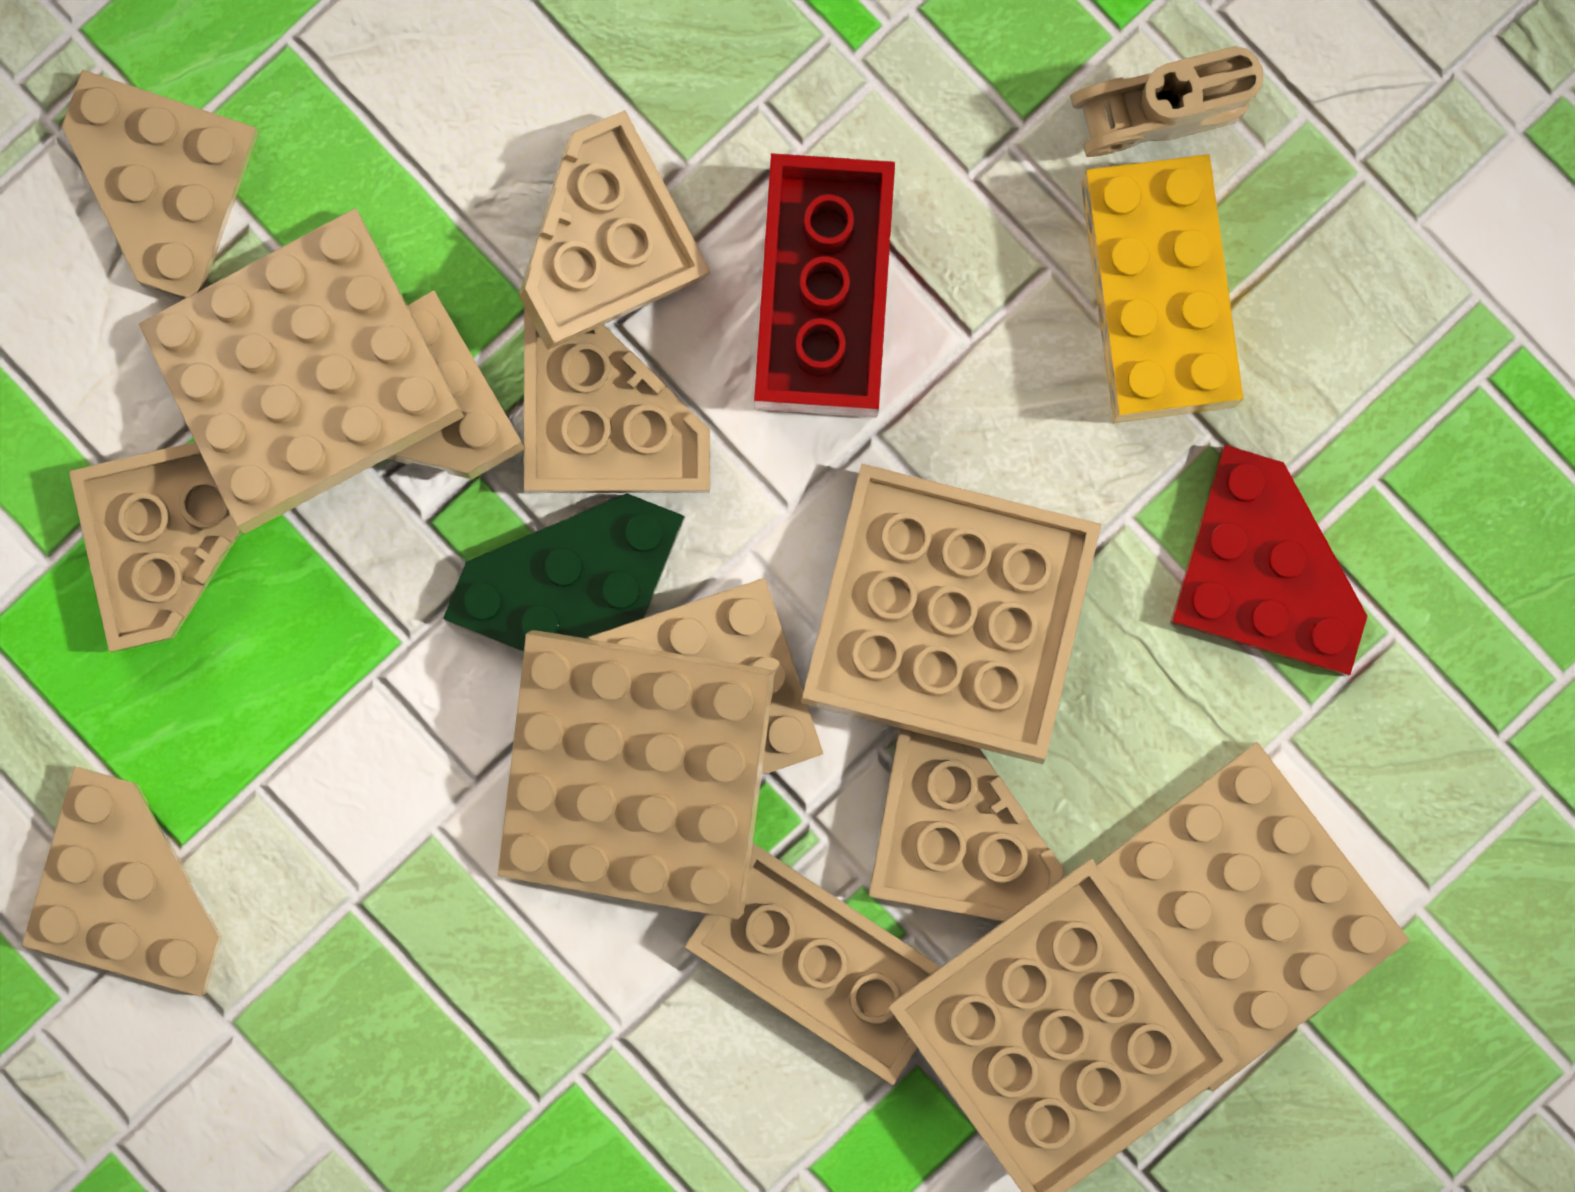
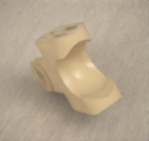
M1233 46L1166 63L1149 74L1129 79L1120 77L1097 83L1070 95L1072 107L1076 109L1083 108L1091 138L1083 144L1086 157L1112 154L1150 140L1170 141L1235 124L1244 116L1250 102L1255 99L1262 86L1263 67L1251 51L1243 47ZM1163 97L1164 100L1158 101L1157 98ZM1177 105V109H1172L1171 106Z

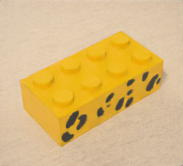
M1210 154L1086 170L1081 181L1113 424L1235 408L1244 398Z

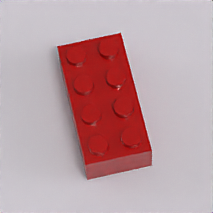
M771 153L754 410L877 418L880 402L895 176L894 161Z

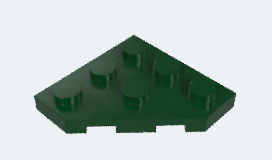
M626 493L466 561L443 619L524 652L526 633L532 630L587 639L586 637L645 618L685 516Z

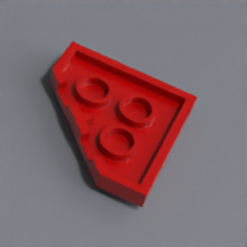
M1224 445L1219 455L1170 623L1337 674L1350 676L1368 615L1285 463Z

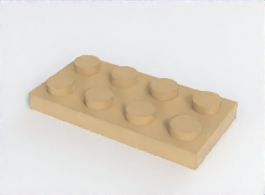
M754 843L752 846L744 914L739 919L706 914L685 945L686 949L891 1085H894L917 1050V1046L888 1008V1005L940 968L939 965Z

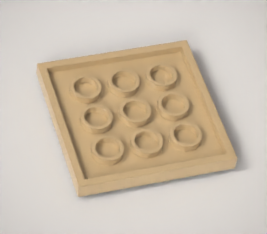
M356 208L138 323L231 517L243 535L464 418L417 323Z
M861 463L801 703L1043 764L1046 760L1102 524Z
M537 630L526 633L498 876L739 919L744 914L775 670Z
M1258 742L1239 754L1096 864L1241 1063L1210 1086L1209 1089L1212 1092L1410 941Z
M1091 858L888 1005V1008L1021 1192L1068 1191L1241 1064Z

